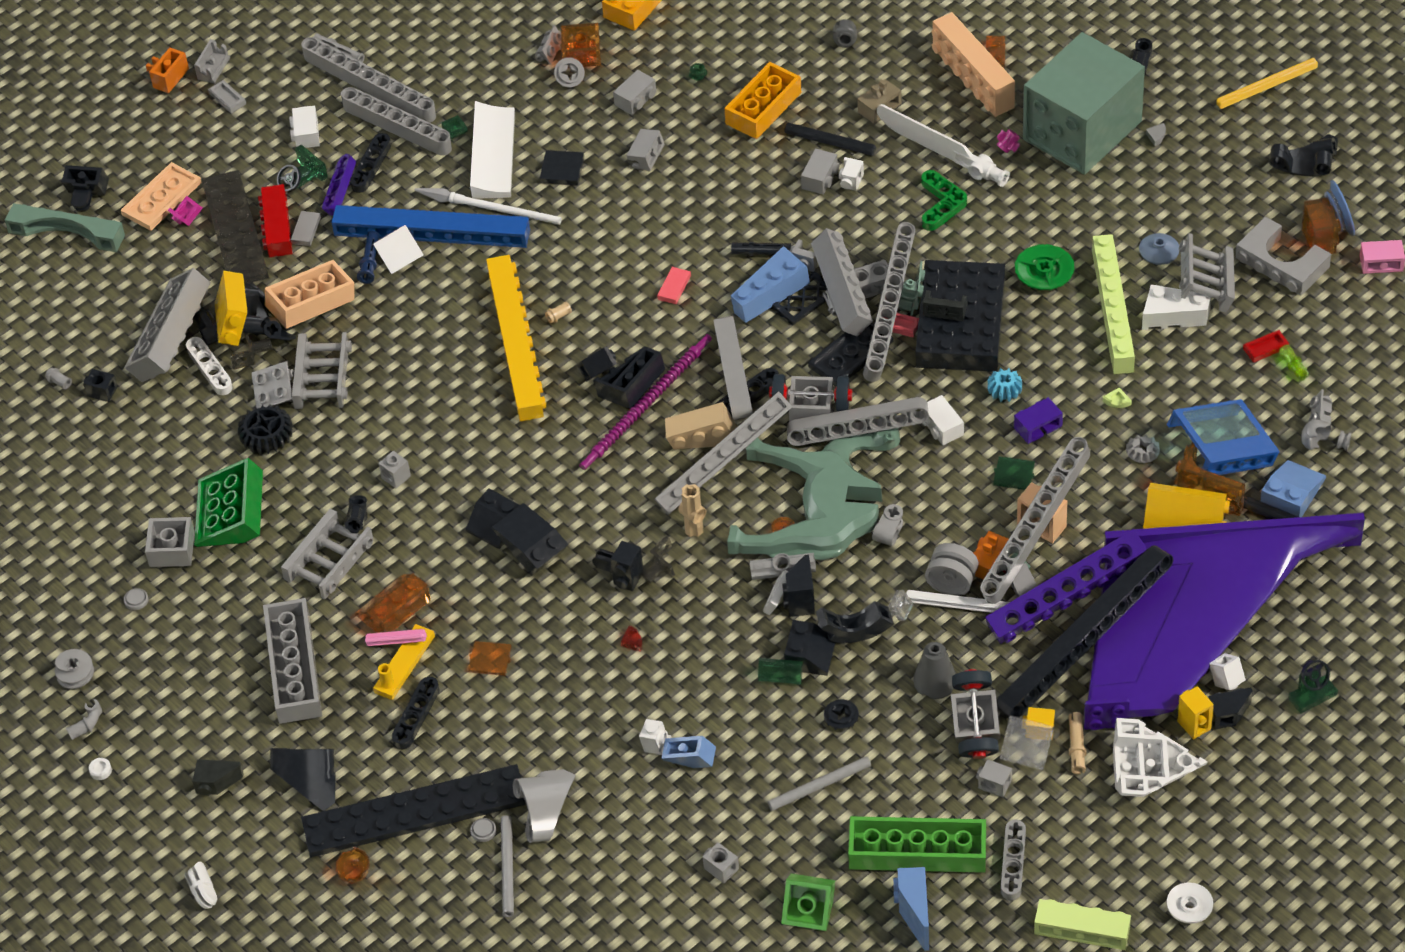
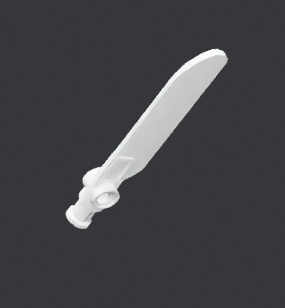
M883 104L877 107L878 116L889 128L967 168L969 174L974 179H991L997 182L1000 187L1007 183L1010 172L997 168L996 164L986 154L973 155L962 143Z

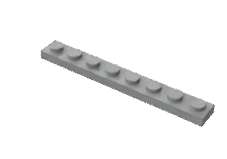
M777 392L654 500L669 515L682 502L681 488L686 484H695L699 488L787 413L792 408L791 404L780 392Z

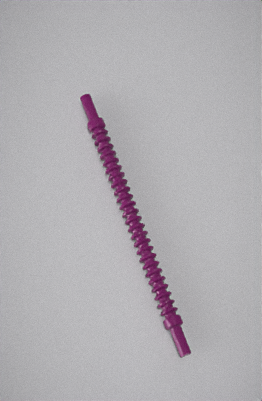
M706 334L695 346H691L688 352H685L684 356H681V359L674 364V367H671L666 372L667 374H664L663 378H660L656 385H653L652 389H649L645 396L638 400V404H635L627 412V415H624L623 419H620L616 426L609 430V434H605V437L597 443L598 445L591 449V453L579 464L582 470H586L597 458H601L608 451V448L615 443V440H618L619 436H622L626 429L633 425V421H637V418L644 414V410H647L648 406L650 407L655 402V399H658L659 395H662L666 388L673 384V381L681 375L680 373H683L691 365V362H694L701 355V351L712 340L709 334Z

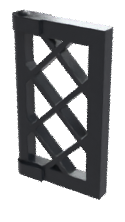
M817 272L810 274L809 280L810 282L814 280L818 285L804 286L801 289L803 290V296L789 295L781 302L772 304L771 308L792 325L826 302L823 296H819V290L827 291L828 289L824 279ZM805 290H817V296H805ZM788 300V306L780 305L783 301ZM790 300H802V307L790 306ZM804 301H815L808 307H804ZM790 311H800L795 316L790 314Z

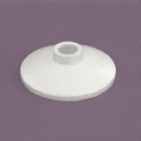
M1182 883L1175 886L1168 894L1167 908L1170 914L1178 921L1189 924L1199 923L1211 914L1213 898L1210 892L1199 884Z

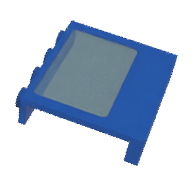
M1242 399L1173 410L1167 423L1169 428L1182 426L1205 458V462L1200 470L1204 478L1271 467L1280 452Z

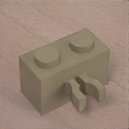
M881 79L879 84L873 85L868 92L862 94L857 99L858 113L873 124L880 120L877 114V107L883 104L894 110L902 104L901 90L886 79Z

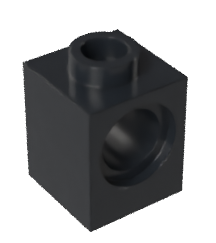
M95 369L91 370L83 382L87 397L107 402L111 400L118 388L114 374Z

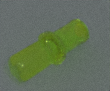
M1290 345L1281 347L1279 354L1286 361L1287 368L1292 369L1297 378L1304 381L1309 376V373L1301 363L1302 359L1294 353Z

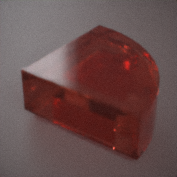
M629 625L621 640V646L641 652L643 648L642 637L636 628Z

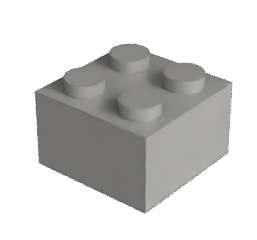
M191 517L149 518L145 548L149 567L191 566L195 536Z

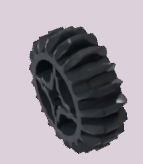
M262 404L261 408L254 406L253 411L247 410L246 415H241L237 432L240 442L246 450L250 449L252 453L258 451L260 455L266 451L269 455L270 451L274 450L277 452L278 447L284 448V443H289L290 437L293 434V423L285 409H280L278 405L273 408L271 404L268 407H264Z

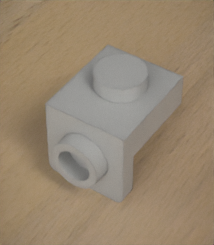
M798 239L795 246L791 247L790 252L803 262L809 271L814 272L817 267L815 253L804 250L803 241Z

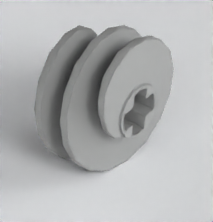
M66 650L60 653L55 660V675L58 683L64 688H80L86 685L93 677L94 666L91 657L82 650Z

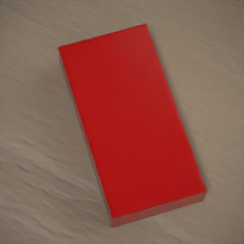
M1277 330L1243 344V350L1254 363L1288 349L1290 343L1280 330Z

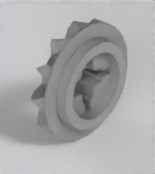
M574 58L561 59L554 69L556 82H559L562 87L572 88L578 86L585 74L583 65ZM568 66L570 71L575 73L572 74L570 80L568 75L562 74L567 71Z
M1137 434L1135 438H1130L1128 444H1126L1127 455L1139 463L1151 462L1159 455V442H1156L1154 437L1149 438L1146 434L1141 437ZM1141 444L1146 447V452L1140 448Z

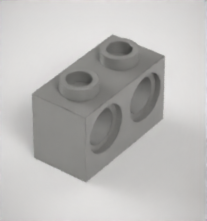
M886 260L854 268L865 298L882 293L888 268Z

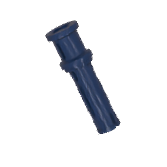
M376 231L368 232L364 256L359 262L360 271L357 273V279L364 284L372 283L375 278L373 272L377 267L375 260L377 250L373 244L380 237V234Z

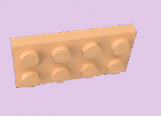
M171 162L121 209V214L152 231L170 213L167 211L169 208L174 210L186 196L202 183L201 178Z

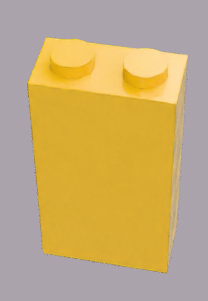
M223 271L214 303L218 343L238 346L247 316L244 278L241 273Z
M1150 483L1143 529L1227 523L1223 519L1224 513L1228 514L1230 501H1226L1227 494Z

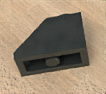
M197 759L192 780L196 794L205 796L210 794L218 795L242 779L244 773L241 762Z

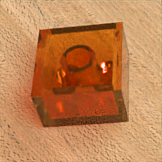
M599 23L561 25L562 59H577L583 67L601 66Z
M1328 197L1304 201L1301 229L1309 250L1316 245L1330 254H1335L1337 245H1339L1338 232L1341 231V224L1339 219L1336 220L1334 207L1330 204Z

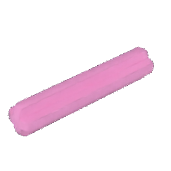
M424 629L369 633L366 635L365 642L367 646L426 641L427 633Z

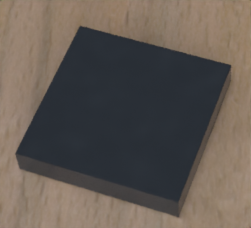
M546 150L540 174V183L579 185L584 152Z

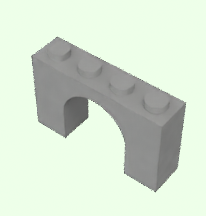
M1264 217L1237 244L1235 258L1254 268L1257 272L1268 276L1273 281L1287 287L1290 291L1302 296L1330 268L1331 254L1314 245L1303 257L1293 262H1282L1272 258L1268 251L1281 239L1282 226Z

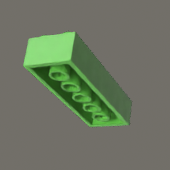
M850 816L849 869L897 871V868L925 867V871L986 873V819Z

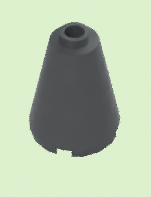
M931 642L925 646L913 677L914 687L922 696L923 694L927 695L930 699H942L953 692L952 676L956 672L946 648L941 643Z

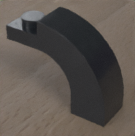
M876 601L863 610L851 615H839L823 607L816 611L819 627L827 632L830 641L837 643H855L867 640L883 633L894 625L889 608Z

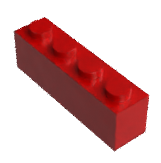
M281 184L261 187L262 195L258 196L259 206L263 207V210H260L261 222L264 221V224H261L262 235L266 236V238L262 239L263 248L268 250L269 258L293 254L285 186Z

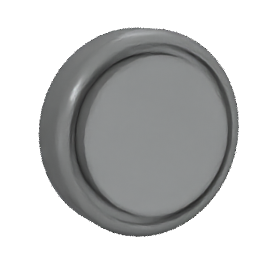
M140 588L131 589L124 596L125 606L130 610L144 608L149 600L147 592Z
M488 818L477 819L471 825V836L478 842L491 840L496 834L495 823Z

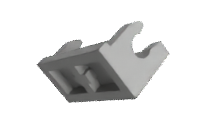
M209 40L194 64L198 80L215 84L230 59L224 44L219 49L216 46L215 40Z
M640 129L626 155L628 160L639 162L633 163L632 167L651 171L665 145L660 130Z

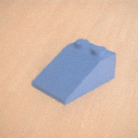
M1287 460L1268 479L1261 491L1260 501L1295 516L1302 517L1326 479V475Z
M925 867L897 868L898 877L893 878L894 903H899V913L924 951H929Z

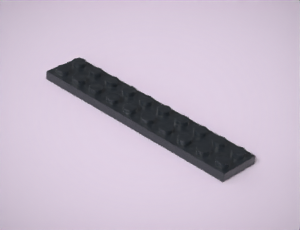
M515 764L302 816L301 820L310 858L527 805L525 798H516L513 792L514 780L521 778L518 765Z

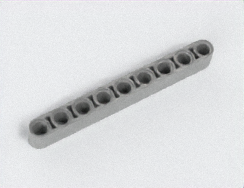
M308 37L302 41L304 59L312 65L379 100L429 123L436 119L435 105L431 98L316 38Z
M909 222L899 224L892 246L863 370L864 378L870 382L880 379L886 361L915 235V227Z
M1075 437L1068 443L981 583V592L988 603L996 604L1003 598L1088 461L1090 450L1084 438ZM1077 448H1084L1081 452H1075ZM1067 465H1073L1069 470L1064 469ZM1055 483H1062L1059 487H1053ZM1045 500H1051L1047 505L1042 504ZM1034 518H1040L1038 522H1031ZM1029 535L1028 539L1020 540L1022 536ZM1012 553H1019L1017 557L1009 558ZM1001 571H1007L1003 576L998 575ZM991 588L996 589V591L992 594L987 593V591Z

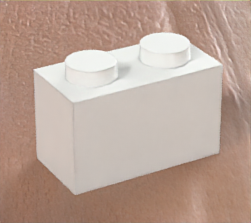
M315 106L292 108L293 116H290L289 120L290 126L294 130H290L291 141L296 143V148L320 146Z
M942 395L927 402L929 417L922 424L924 426L927 425L934 439H938L942 445H945L964 435L963 420Z

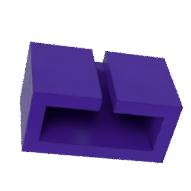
M1049 397L1036 402L1025 410H1020L1014 415V429L1028 444L1044 436V433L1039 429L1040 427L1048 434L1063 425V413Z

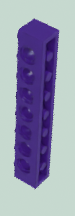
M1135 529L989 614L985 617L986 623L1000 644L1003 642L1009 643L1017 637L1018 633L1031 630L1035 627V623L1040 620L1046 621L1050 619L1057 610H1064L1070 607L1072 601L1078 598L1083 599L1094 588H1102L1110 582L1111 578L1115 576L1120 577L1147 548ZM1121 552H1127L1130 555L1126 559L1118 557ZM1103 563H1108L1111 565V567L1107 570H1103L1100 568V565ZM1084 574L1092 575V579L1089 581H1084L1081 577ZM1072 585L1074 589L1070 592H1065L1063 587ZM1047 596L1055 597L1052 603L1044 601ZM1028 607H1035L1037 609L1033 614L1025 612ZM1010 618L1018 619L1015 625L1007 623Z

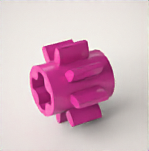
M1008 129L1007 132L1001 130L997 135V140H999L997 146L1006 153H1009L1010 150L1015 152L1020 146L1018 142L1020 137L1011 129Z

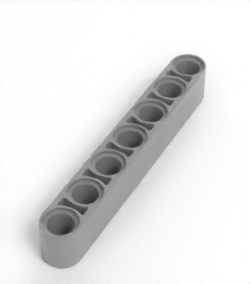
M348 87L342 90L341 98L346 112L438 155H447L452 151L448 131L356 88Z
M733 315L713 319L733 421L749 418L753 411Z
M915 397L794 419L787 425V440L791 445L800 446L921 424L927 421L929 417L928 403L924 398Z

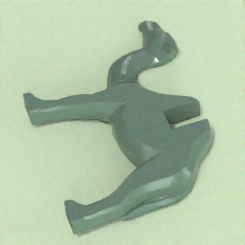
M899 428L833 439L821 452H802L790 447L772 446L762 442L759 438L755 439L746 447L747 460L773 463L796 472L806 479L803 489V507L806 520L762 535L745 534L738 526L731 525L727 541L728 554H767L774 558L780 553H785L788 556L814 553L815 560H826L838 557L845 552L855 539L874 530L879 522L878 504L845 502V500L882 502L881 485L854 470L849 458L853 452L860 449L886 451L895 448L900 443Z

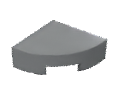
M1164 123L1146 129V135L1153 145H1159L1166 133Z

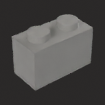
M639 70L635 71L613 92L614 105L633 115L650 98L655 96V79Z
M815 149L801 175L802 189L824 195L826 189L830 188L834 174H837L839 171L840 163L837 161V154Z

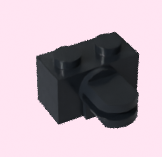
M66 165L61 182L68 193H73L71 204L78 212H85L90 207L92 195L105 196L109 177L102 167Z
M622 540L614 553L600 548L592 559V563L596 568L612 573L614 585L621 589L633 591L644 573L641 547Z

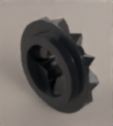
M844 699L830 702L824 710V720L835 731L837 729L845 731L848 727L853 728L854 724L858 722L859 711L857 706L851 701ZM845 710V717L838 720V715H841Z

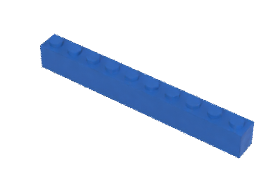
M336 205L331 222L334 236L367 238L369 231H376L380 234L379 239H382L406 225L415 241L527 248L530 234L529 217Z

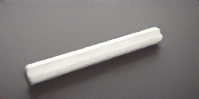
M907 590L906 602L989 613H993L1010 603L999 601L996 604H990L985 599L915 590Z

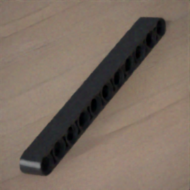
M1156 545L1149 547L998 697V712L1011 721L1018 720L1028 710V707H1031L1170 569L1174 560L1173 556Z

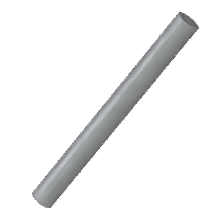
M865 756L767 801L771 811H774L870 767L871 762Z
M503 816L501 817L502 915L504 917H512L514 915L512 817Z

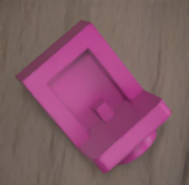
M186 196L175 211L171 208L167 211L173 214L171 218L181 225L183 222L190 226L203 207Z

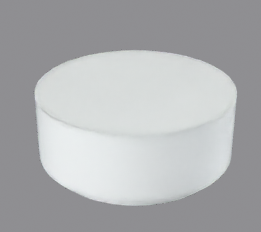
M105 758L94 759L89 764L90 775L95 780H104L112 772L110 762Z

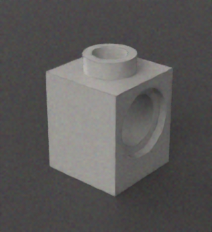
M392 451L379 462L381 478L396 489L411 477L408 461L395 451Z
M987 759L984 767L980 766L976 775L978 789L1004 797L1012 781V768Z
M718 842L713 847L708 848L703 855L704 869L722 883H725L739 870L738 857Z

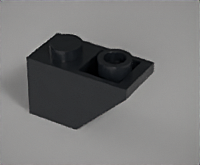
M606 346L580 361L577 366L587 382L616 365V356Z
M1251 687L1245 689L1238 688L1225 693L1218 692L1208 696L1209 700L1214 704L1212 723L1215 730L1238 724L1251 704L1253 692Z

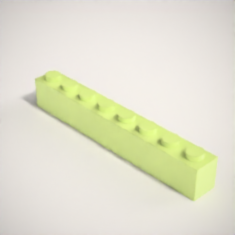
M1113 234L1093 236L1092 254L1113 374L1134 373L1135 355Z

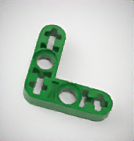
M934 170L923 172L921 176L922 186L941 200L922 215V227L927 231H934L967 206V194ZM945 187L948 188L949 191L941 192L939 189ZM942 208H947L950 211L942 213L939 210Z

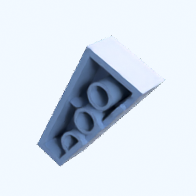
M783 246L731 295L734 313L747 323L771 308L773 303L781 302L787 296L810 284L807 266Z

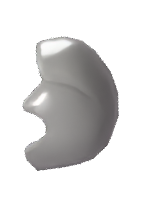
M1320 419L1309 421L1304 426L1301 435L1304 447L1309 450L1319 448L1317 442L1328 439L1331 432V424Z

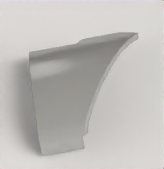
M561 769L544 771L536 777L514 780V795L516 798H525L528 808L525 833L529 843L550 841L566 796L575 779V774Z

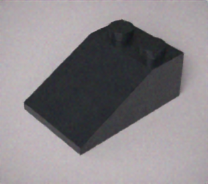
M525 503L519 505L491 527L531 576L560 555L569 545L552 525Z

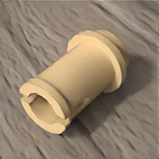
M564 302L553 309L549 308L545 313V317L549 323H557L558 319L572 313V309L568 302Z

